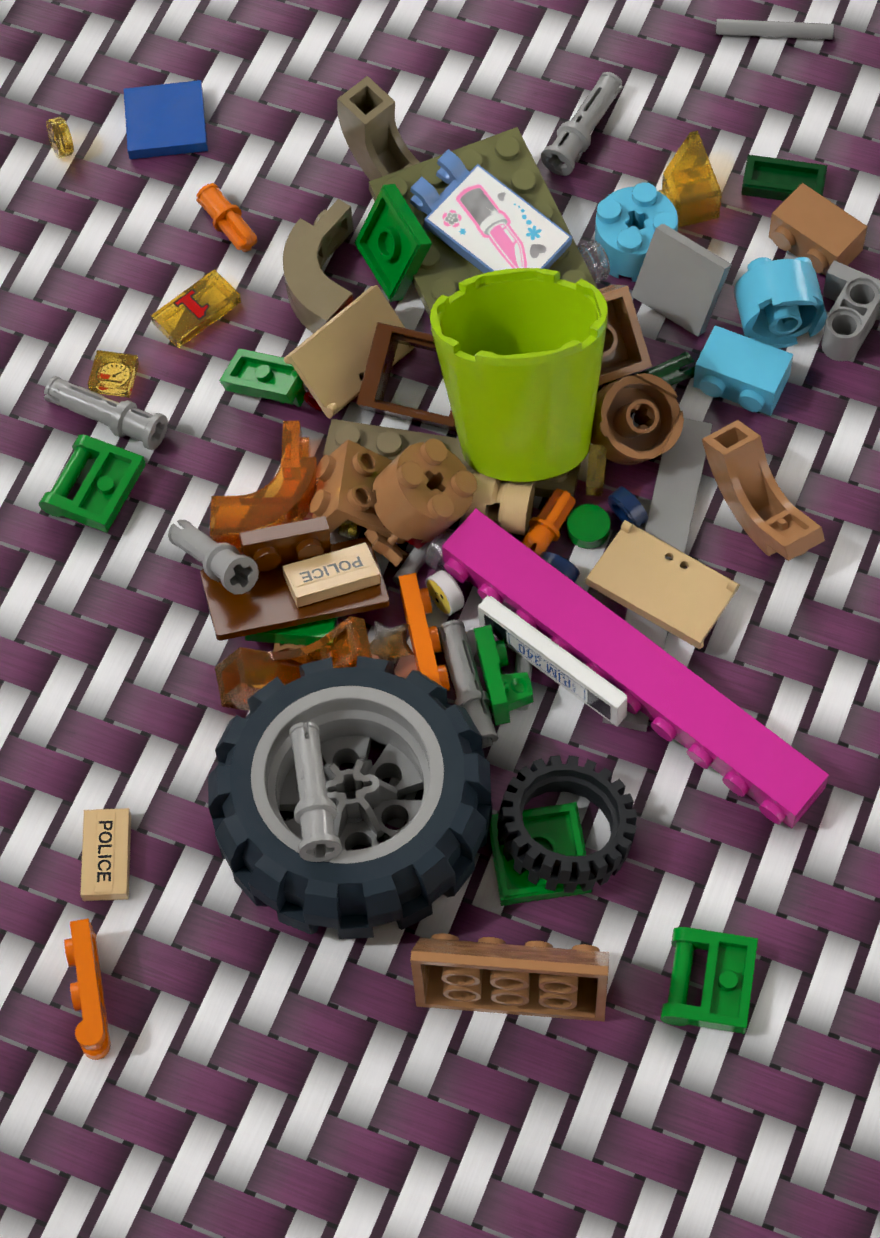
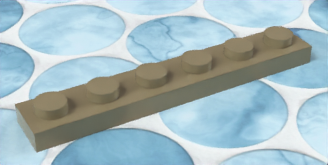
M337 419L331 420L323 456L330 455L349 439L393 461L410 445L426 442L429 439H437L443 442L446 448L460 459L467 471L472 474L476 471L465 461L459 438ZM581 463L559 476L535 481L534 496L549 498L552 492L558 488L571 493V496L575 497Z

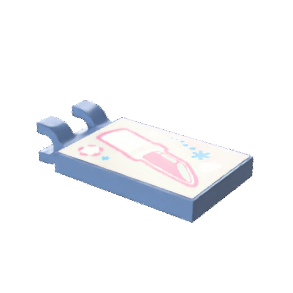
M449 149L438 159L437 164L441 168L436 173L438 178L449 184L446 189L439 195L433 185L423 177L411 187V192L414 196L410 199V204L428 215L424 219V227L483 273L513 268L549 269L572 243L573 237L479 164L469 172L460 158Z

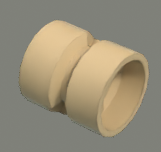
M475 471L473 475L478 483L477 490L473 493L472 504L465 513V519L476 508L508 533L525 536L529 528L533 509L535 481H507L505 483Z

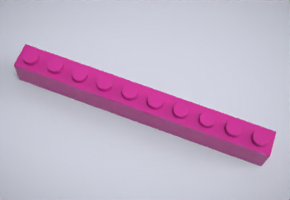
M476 508L442 545L444 568L454 579L461 583H464L465 580L479 589L477 592L483 600L487 595L489 597L492 596L627 695L628 712L637 714L640 710L648 716L652 722L651 727L659 736L670 742L675 739L687 748L686 753L693 762L704 769H708L710 766L723 776V783L732 792L741 797L747 794L760 804L759 810L773 823L780 825L783 822L792 829L825 789L829 777L828 773Z

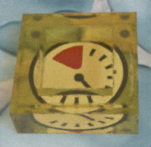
M97 350L87 384L88 389L98 394L130 398L139 366L137 355Z
M589 444L586 495L601 496L604 493L607 452L604 445Z

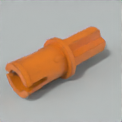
M214 183L207 184L199 190L196 195V201L213 219V227L217 231L223 232L237 250H242L243 252L250 251L252 246L257 243V236L241 217V209L237 205L231 204L222 194L220 188Z
M558 488L554 490L538 516L530 519V529L521 543L539 556L542 552H546L551 542L557 541L560 538L559 530L576 504V500L571 496V493Z

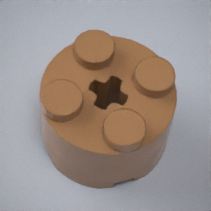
M646 373L629 375L606 385L597 393L591 443L602 456L612 462L623 465L639 464L662 455L675 445L683 428V411H680L676 392L663 379ZM632 412L635 413L634 421L639 424L637 427L633 425V419L630 417Z
M429 439L426 442L415 443L407 447L379 473L373 483V491L376 489L377 503L374 505L375 511L382 524L395 536L406 541L414 538L423 540L421 543L431 542L437 539L469 510L473 500V493L477 490L478 483L475 476L467 471L460 459L449 451L443 442L437 439Z

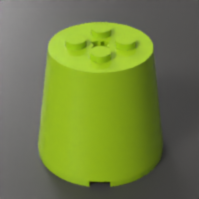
M541 268L497 270L476 275L459 282V291L449 297L441 295L433 304L430 313V323L465 461L474 470L485 476L511 482L545 480L572 470L585 459L590 449L608 320V307L604 296L594 285L582 278L575 284L560 279V271Z

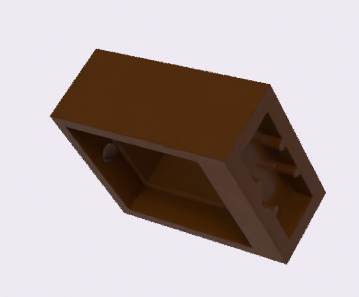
M377 322L357 405L367 411L457 432L451 410L448 417L383 401L398 343L434 352L437 351L432 334Z

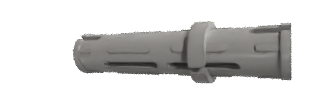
M460 620L444 622L441 624V627L437 628L451 681L456 692L457 699L454 704L466 709L482 736V748L489 747L498 740V735L490 716V697L486 691H483L473 654L467 640L464 623Z

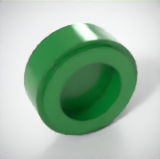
M584 504L576 507L571 511L567 520L569 539L576 546L584 549H593L601 546L606 542L610 534L609 515L603 508L594 504Z

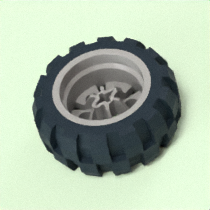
M357 656L356 667L334 668L332 657L300 665L301 678L284 685L277 676L247 699L250 713L246 718L238 715L233 717L215 748L218 765L208 775V809L213 821L215 836L222 858L226 859L230 866L236 884L256 906H270L277 911L279 922L308 934L316 933L318 927L322 926L337 929L339 939L374 938L373 927L396 921L399 929L403 930L432 915V903L441 895L448 898L457 894L475 870L474 858L477 851L487 844L492 818L490 761L485 759L482 750V736L465 708L456 704L451 706L447 702V689L419 671L412 670L405 679L395 675L394 662ZM300 722H303L305 739L308 734L307 722H313L319 726L327 797L335 803L337 809V816L333 823L335 836L341 840L342 851L335 858L323 862H310L300 857L298 846L302 841L301 826L295 821V818L283 821L280 815V811H294L297 803L300 801L292 740L289 734L290 728ZM371 746L384 749L374 765H372V760L368 759ZM345 763L355 764L354 769H346L344 771H340L338 767ZM393 777L397 778L400 782L396 786H392L382 780ZM424 789L422 800H404L407 794ZM355 790L356 798L347 799L346 791ZM360 817L363 819V821L358 823H347L348 819ZM398 818L407 822L404 827L397 830L385 827V824L391 819ZM359 845L368 847L359 850H351L352 848Z

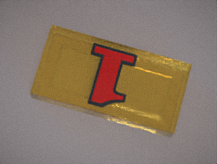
M214 269L151 315L152 323L177 348H180L241 303L240 293Z

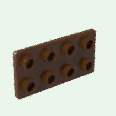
M326 516L239 533L242 555L252 558L258 565L259 570L258 579L248 592L233 594L224 588L221 581L217 582L208 577L204 569L200 571L216 639L219 641L389 606V596L375 552L371 549V542L364 537L330 544V529ZM366 542L380 572L381 584L297 608L283 576L284 565Z

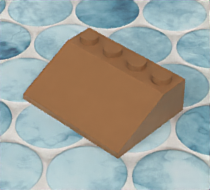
M439 933L432 935L431 938L420 937L411 950L410 961L417 1007L605 1021L609 952H600L598 947L580 944L573 946L572 949L553 948L550 943L544 941H529L525 943V946L511 945L495 937H483L478 942L460 941L457 936Z

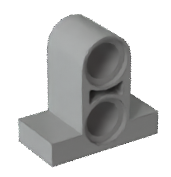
M834 260L826 273L822 296L835 301L827 315L821 345L823 352L830 359L847 361L857 354L875 321H880V280Z

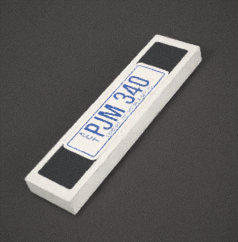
M487 595L478 605L479 625L481 627L491 625L494 637L498 640L503 639L505 645L616 727L626 718L627 695L492 596L489 597Z

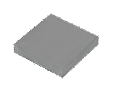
M661 224L654 231L631 296L699 337L706 331L732 264L667 225Z

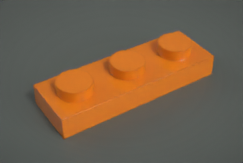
M416 573L399 576L400 596L417 671L438 683L447 691H450L445 664L437 666L434 653L441 652L437 627H428L425 614L432 613L428 588L419 589Z

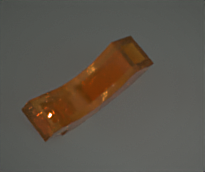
M283 421L281 465L278 473L268 485L246 495L211 496L210 538L217 543L227 542L236 547L240 554H242L239 533L305 519L310 511L311 501L316 494L318 478H316V457H311L310 437H302L300 421Z
M349 616L320 640L294 650L268 652L239 647L215 667L221 706L250 710L247 699L277 676L284 685L301 678L299 666L332 657L334 668L356 667L357 656L372 658L364 619Z

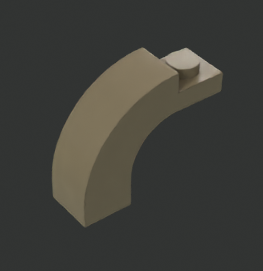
M366 76L337 99L338 119L344 138L357 163L370 181L420 163L410 152L399 134L395 122V101L371 78Z
M337 199L328 210H323L317 216L314 225L300 218L289 233L283 251V271L289 303L296 317L313 334L353 302V294L329 279L322 271L326 260L354 231L351 206L340 199Z

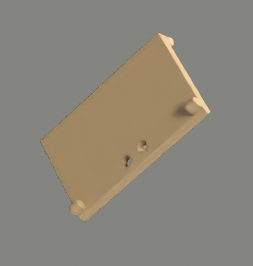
M378 285L368 288L284 357V362L292 364L329 419L359 395L377 322L405 328ZM398 343L393 365L415 347Z
M624 520L620 531L585 580V584L698 649L703 648L704 639L740 586V584Z

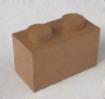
M802 183L772 213L769 238L780 249L789 251L797 257L809 258L816 273H822L826 276L834 260L848 266L863 251L868 226Z

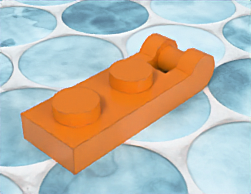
M87 918L70 922L72 938L65 939L64 946L68 966H76L78 982L70 983L72 1004L75 1011H82L83 1019L75 1029V1037L83 1053L88 1058L99 1060L104 1058L110 1050V1036L96 934Z

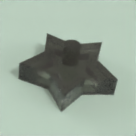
M375 621V639L364 651L379 656V659L392 661L394 665L400 657L414 655L406 642L408 624H401L390 628L381 622Z

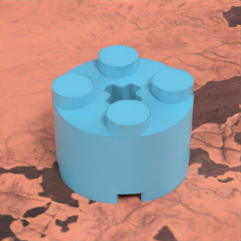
M645 182L638 183L634 187L619 189L599 202L595 224V255L603 270L618 279L619 275L632 277L631 282H636L656 227L665 224L675 231L678 229V215L673 203L665 195L658 192L654 185Z
M762 257L748 264V271L737 281L734 288L741 324L746 337L749 336L756 341L775 348H785L798 344L796 337L809 332L811 338L824 327L827 313L816 271L809 258L798 257L795 259L772 261L769 258Z

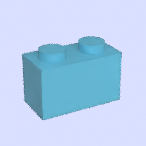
M715 325L695 364L693 387L700 389L708 396L722 397L738 403L748 411L762 412L771 416L790 377L793 354Z

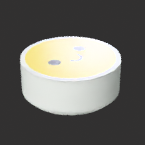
M440 570L426 579L425 584L428 588L429 596L443 614L450 616L463 608V593L449 573Z

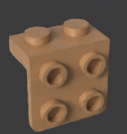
M349 439L330 455L323 456L315 472L318 484L316 494L310 504V512L313 513L312 518L326 516L330 533L346 520H350L389 538L393 533L383 527L384 525L375 511L374 505L377 503L376 489L373 491V483L379 473L392 460ZM401 538L397 541V543L403 544L406 542Z

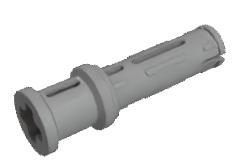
M611 72L602 73L597 84L586 97L571 121L561 124L557 130L556 140L542 151L541 160L551 172L560 176L570 175L575 168L574 161L579 153L585 152L591 144V132L597 126L618 93L623 89L622 80L617 75Z
M53 376L45 387L44 394L46 395L44 399L47 402L60 405L77 414L109 426L115 436L134 438L143 442V446L149 450H154L161 444L167 431L168 420L166 415L161 413L152 415L138 409L137 405L132 401L126 400L119 403L69 383L57 376Z
M185 519L177 521L184 529H180L174 523L171 525L168 531L169 541L203 564L204 572L207 576L217 582L221 581L227 591L233 594H243L255 585L259 570L258 565L252 558L240 555L236 547L227 542L217 543Z
M303 722L293 725L289 730L300 800L294 810L295 821L301 826L302 841L298 849L302 859L310 862H323L335 858L342 851L341 840L335 836L333 823L337 816V809L335 803L327 797L319 726L316 723L307 722L308 734L305 739Z

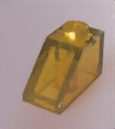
M698 130L688 134L663 172L662 190H658V192L665 195L673 203L678 215V227L716 219L720 216L722 192Z

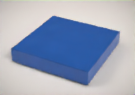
M201 80L123 89L129 159L208 151Z

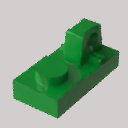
M240 348L219 380L226 391L257 398H267L279 401L282 404L296 405L297 407L302 405L306 393L303 386L304 382L292 364L284 362V357Z
M491 625L474 628L476 649L486 690L491 701L490 706L495 726L510 723L509 711L534 702L529 675L527 672L502 674L501 667L509 665L503 639L495 641Z

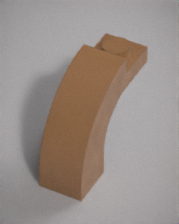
M736 420L702 439L712 474L727 505L748 536L767 556L777 552L789 561L805 554L809 549L825 541L822 527L797 509L781 491L769 468L759 434L741 421Z

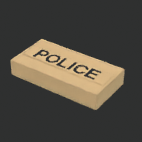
M366 542L283 566V576L297 608L381 584L380 572Z
M129 808L84 810L80 894L83 901L129 899L131 812Z

